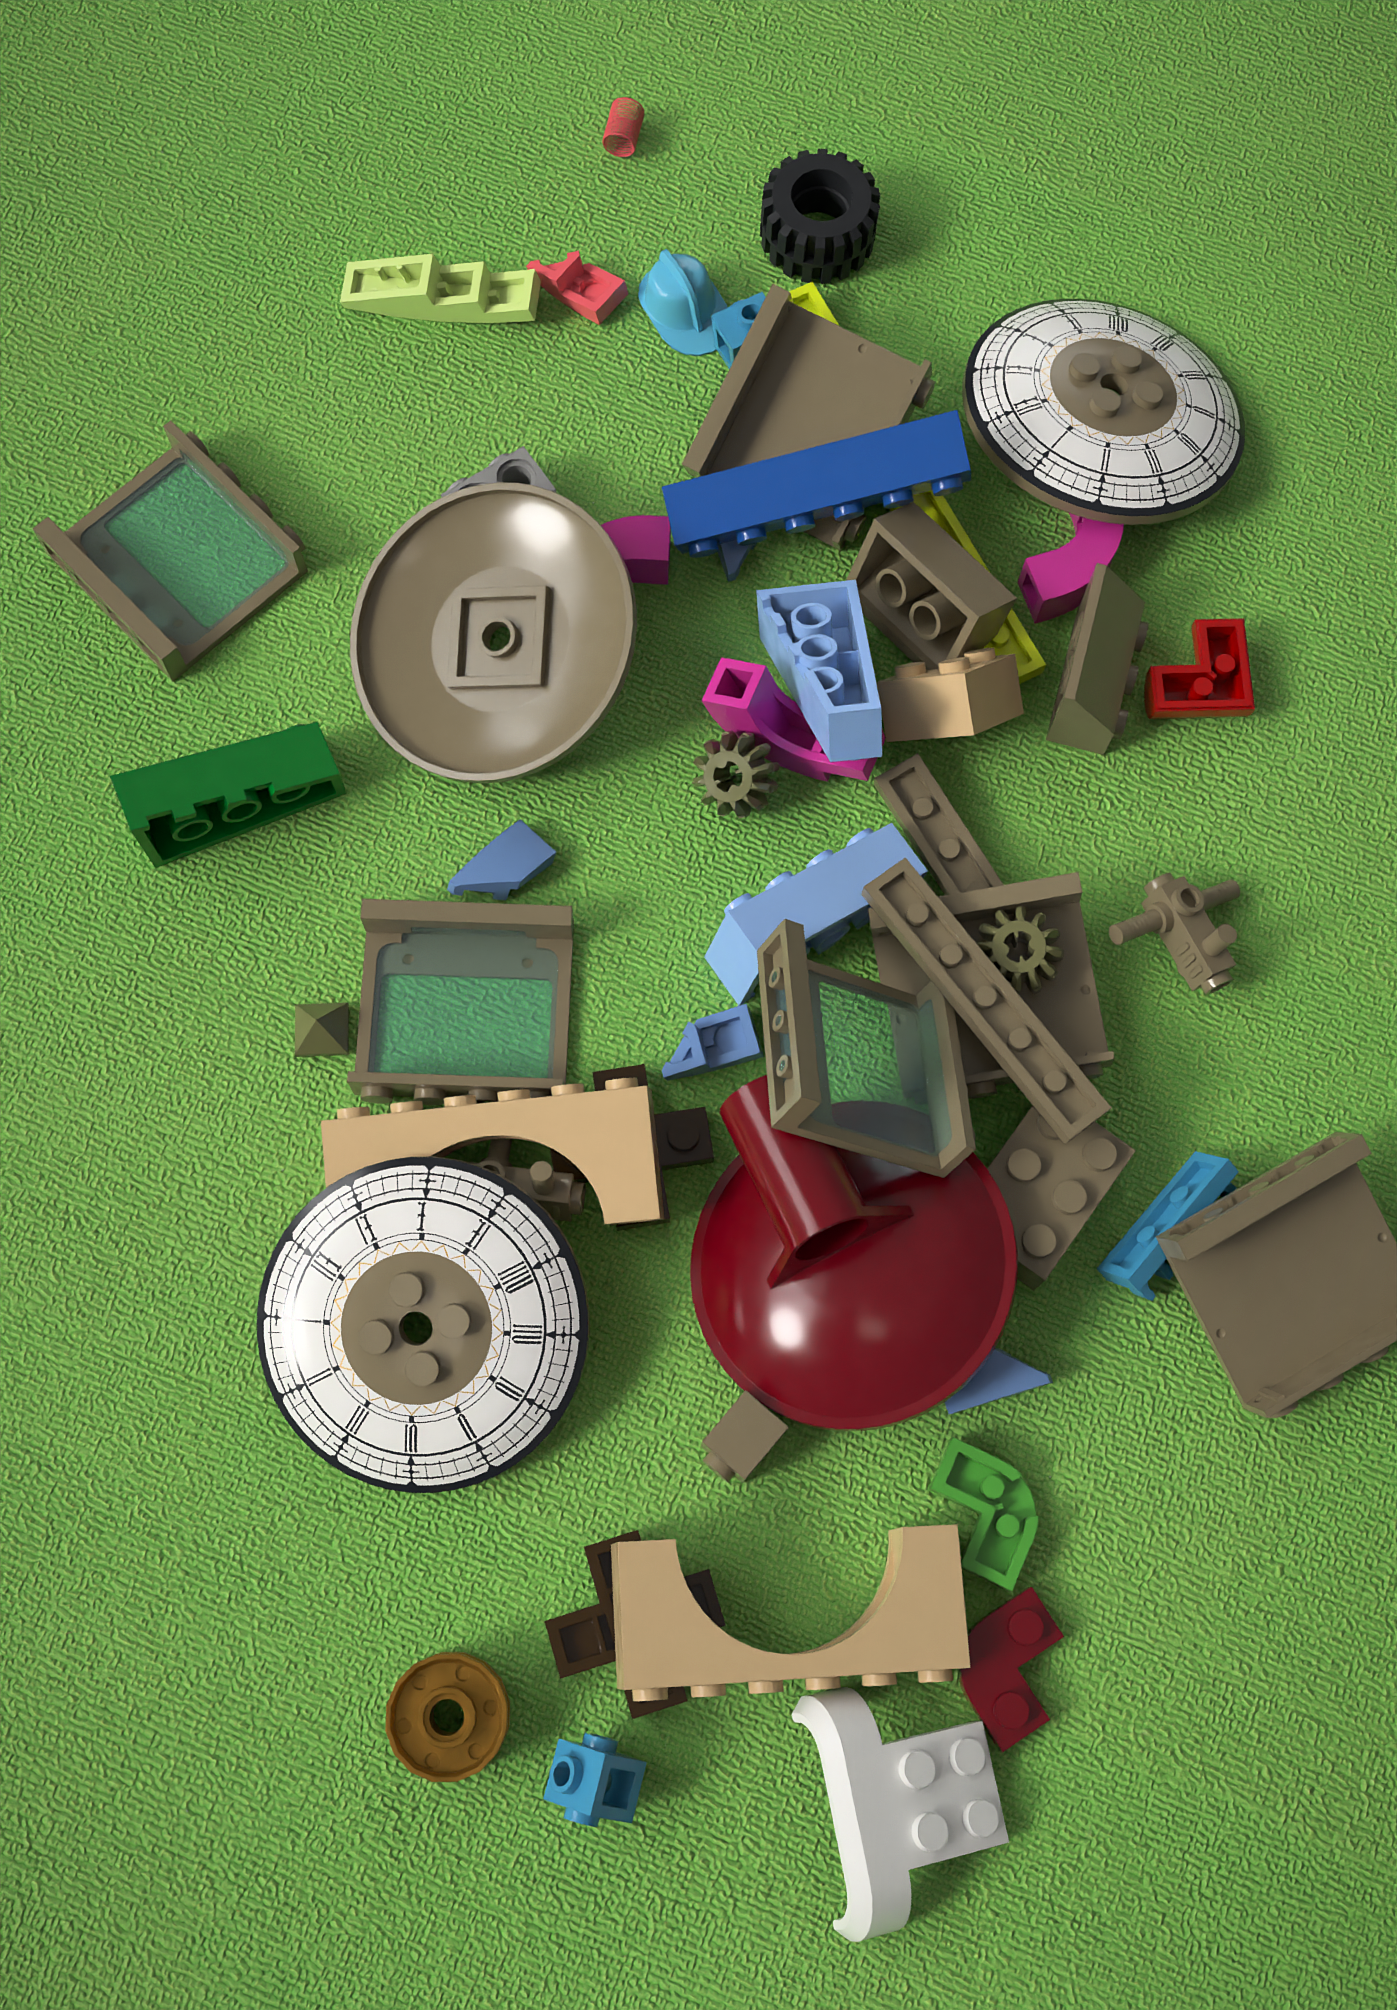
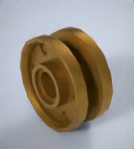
M440 1652L413 1664L396 1682L386 1705L385 1731L394 1755L411 1773L431 1782H458L480 1772L501 1749L510 1727V1699L502 1678L486 1661L466 1652ZM451 1699L458 1702L462 1707L464 1722L459 1730L446 1732L436 1725L434 1709L439 1701Z

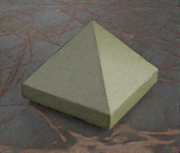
M348 1002L295 1004L296 1057L349 1055Z

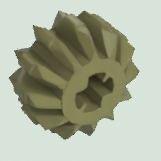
M733 730L723 732L720 742L716 739L707 740L704 743L707 756L696 757L693 761L697 768L704 771V774L694 778L691 784L696 787L705 785L708 790L703 795L701 803L709 805L717 801V815L723 817L729 815L734 810L738 818H744L750 815L752 807L757 810L765 808L768 805V801L764 793L776 792L779 787L774 780L768 778V774L778 771L780 765L778 762L766 763L764 759L769 754L771 746L764 743L755 747V735L753 733H743L738 739ZM734 765L739 767L735 771L736 774L742 772V782L737 784L733 782L736 775L730 776V767Z
M1024 906L1017 907L1015 921L1011 922L1003 910L996 911L994 918L998 929L990 924L982 923L979 927V934L986 942L976 943L1008 982H1012L1011 986L1018 995H1020L1021 982H1026L1033 994L1041 992L1042 985L1038 975L1046 980L1054 981L1058 971L1049 962H1058L1063 960L1064 957L1063 949L1050 946L1059 939V929L1050 928L1041 932L1040 930L1046 921V915L1039 912L1031 923L1025 921L1026 908ZM1017 942L1026 944L1028 946L1026 956L1029 959L1024 961L1023 956H1020L1019 962L1010 960L1008 958L1010 948L1007 945L1012 943L1013 948H1016Z

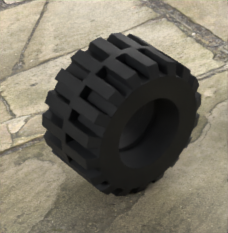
M818 149L817 154H810L808 150L798 152L797 159L788 156L781 161L780 169L773 168L769 174L768 182L764 184L760 223L761 246L764 253H770L769 261L775 268L782 265L784 267L783 274L790 278L795 274L802 276L801 282L810 283L811 279H820L821 284L831 283L832 277L835 276L843 280L849 277L850 268L858 271L864 265L865 258H869L873 250L880 210L879 188L874 187L875 178L871 172L863 173L864 165L857 159L850 162L847 160V154L839 151L836 155L827 154L828 149ZM819 212L828 214L835 219L816 221L805 217L804 214Z

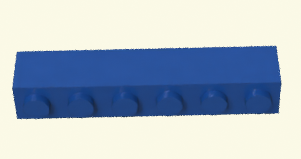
M958 410L662 486L675 547L682 554L689 552L691 558H698L718 552V545L737 540L738 545L745 546L762 542L767 539V532L786 528V533L803 532L816 526L815 520L834 515L835 521H845L862 516L865 507L883 503L885 509L901 507L914 501L913 495L928 491H933L934 496L952 494L963 489V482L971 481V469Z

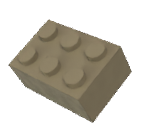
M1032 1106L987 1168L1000 1189L1014 1226L1018 1249L1017 1279L1033 1291L1050 1275L1136 1151L1096 1122L1067 1144H1064L1036 1108Z

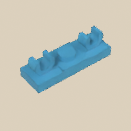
M1195 1151L1097 1267V1270L1107 1281L1129 1288L1133 1294L1152 1301L1156 1295L1148 1286L1150 1278L1155 1274L1170 1280L1173 1276L1172 1269L1165 1262L1167 1258L1155 1236L1214 1203L1219 1195L1224 1197L1235 1191L1236 1187L1230 1182L1239 1171L1227 1158Z

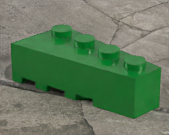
M318 721L306 725H294L283 731L110 776L129 828L155 868L347 794Z

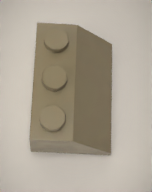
M914 502L874 519L846 581L856 580L863 615L913 663L925 662L926 670L939 669L938 663L941 661L964 657L965 652L983 649L998 634L1017 599Z
M1096 564L1077 609L1046 736L1047 741L1104 755L1112 738L1120 740L1124 732L1128 710L1121 709V703L1124 694L1131 695L1139 668L1138 666L1131 665L1134 651L1141 652L1149 623L1141 621L1145 602L1107 565Z

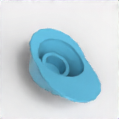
M667 249L661 251L659 261L654 264L651 271L645 274L639 284L638 298L643 310L650 318L661 338L672 349L684 355L692 356L713 353L717 349L714 344L711 315L728 308L727 304L709 278L705 266L698 259L687 254H670Z

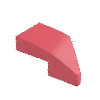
M579 251L567 253V258L563 262L544 266L538 259L530 261L526 266L527 270L535 269L541 280L542 288L575 312L598 325L628 295L625 280L590 263L583 264Z

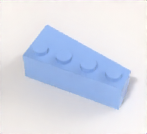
M856 580L756 590L760 640L829 761H855L882 757L881 704Z
M892 823L875 832L871 828L864 829L851 838L844 849L833 853L831 849L825 850L814 857L807 864L805 870L795 875L791 871L784 872L766 886V891L753 898L749 893H746L733 900L724 909L725 917L704 958L738 1006L755 996L753 991L759 982L757 950L784 919L804 925L806 954L813 947L819 955L835 945L849 931L850 922L857 929L870 922L868 909L872 907L861 895L865 885L903 858L910 862L922 878H924L928 870Z

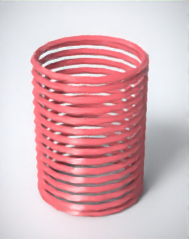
M621 97L615 99L611 105L602 144L609 153L615 156L628 157L635 152L645 115L644 108L638 101L628 97Z

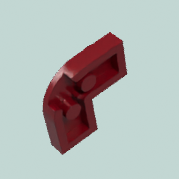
M1027 1587L981 1618L967 1632L970 1668L959 1669L960 1678L958 1679L963 1694L979 1720L983 1721L984 1728L1001 1752L1006 1751L1050 1720L1017 1669L1064 1637L1032 1587Z

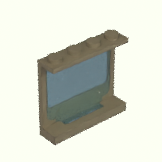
M170 420L163 426L172 447L170 450L67 531L63 532L49 517L36 525L33 531L46 554L174 682L306 574L308 570L302 555L305 546L299 536L287 525L281 529L272 520L273 515L270 509L259 496L252 494L248 497L239 488L241 487L240 481L226 464L221 462L219 465H216L208 457L209 452L205 445L193 432L189 431L185 435Z
M362 899L360 919L366 931L356 1061L355 1071H348L347 1083L354 1095H361L360 1099L362 1101L377 1104L390 1103L393 1101V1096L414 1097V1101H423V1105H443L444 1098L475 1095L477 1104L498 1102L497 1093L509 1090H530V1098L552 1096L551 1087L566 1084L574 936L572 906Z
M784 919L757 950L771 1128L942 1178L946 1177L976 1150L975 1132L972 1127L968 1088L965 1082L961 1044L958 1038L954 1008L932 981L917 995H913L808 960L804 925Z

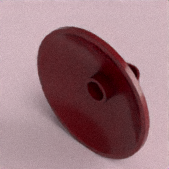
M767 1075L740 1087L724 1101L720 1108L721 1118L739 1155L726 1168L710 1192L698 1220L691 1251L690 1281L693 1304L703 1336L714 1357L737 1385L744 1391L749 1392L762 1405L793 1421L820 1429L867 1431L886 1428L912 1420L943 1404L960 1391L980 1371L993 1353L1007 1325L1016 1294L1018 1249L1015 1230L1005 1200L988 1169L972 1152L946 1177L942 1178L771 1128ZM842 1104L830 1106L831 1120L836 1127L931 1154L927 1119L922 1116L883 1105Z

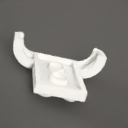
M841 1687L801 1696L792 1712V1719L795 1723L804 1724L810 1730L821 1758L847 1889L846 1913L843 1918L833 1921L834 1930L852 1942H860L898 1931L905 1926L911 1910L910 1869L1009 1843L983 1721L968 1722L882 1743L876 1721L868 1705L855 1690Z

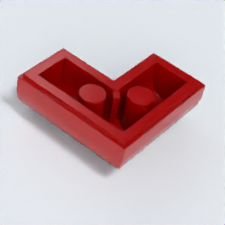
M1244 618L1195 619L1191 628L1195 665L1150 666L1144 684V705L1149 719L1248 717L1255 710Z

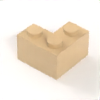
M994 648L965 652L964 657L941 661L938 663L939 669L926 670L925 662L900 665L895 667V676L877 682L886 742L976 735L1024 714L1015 654L995 656Z

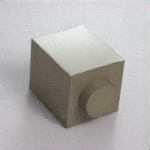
M745 1390L702 1441L701 1447L708 1453L702 1461L725 1482L728 1483L735 1476L743 1483L783 1436L788 1426Z

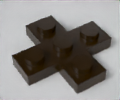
M645 1064L592 1072L595 1091L606 1090L605 1081L621 1078H637L638 1087L648 1086ZM706 1107L654 1114L664 1220L616 1224L617 1231L670 1223L662 1171L714 1162ZM550 1148L554 1172L574 1174L575 1182H589L574 1163Z
M638 1530L584 1547L600 1604L545 1621L560 1679L616 1661L611 1544L641 1541ZM707 1569L685 1576L684 1578L689 1590L704 1613L718 1627L726 1626L710 1570ZM684 1686L668 1687V1699L653 1701H633L632 1690H624L632 1719L688 1701Z

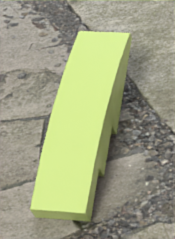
M434 254L347 262L340 303L347 309L392 317L439 322L503 323L535 321L541 280L535 269L490 273L484 261L440 266Z

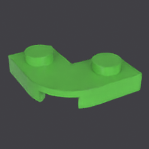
M952 1437L948 1442L928 1490L979 1514L962 1553L961 1568L1008 1592L1013 1591L1037 1532L1039 1516H1036L1033 1496L1029 1487L1022 1479V1474L1012 1465Z

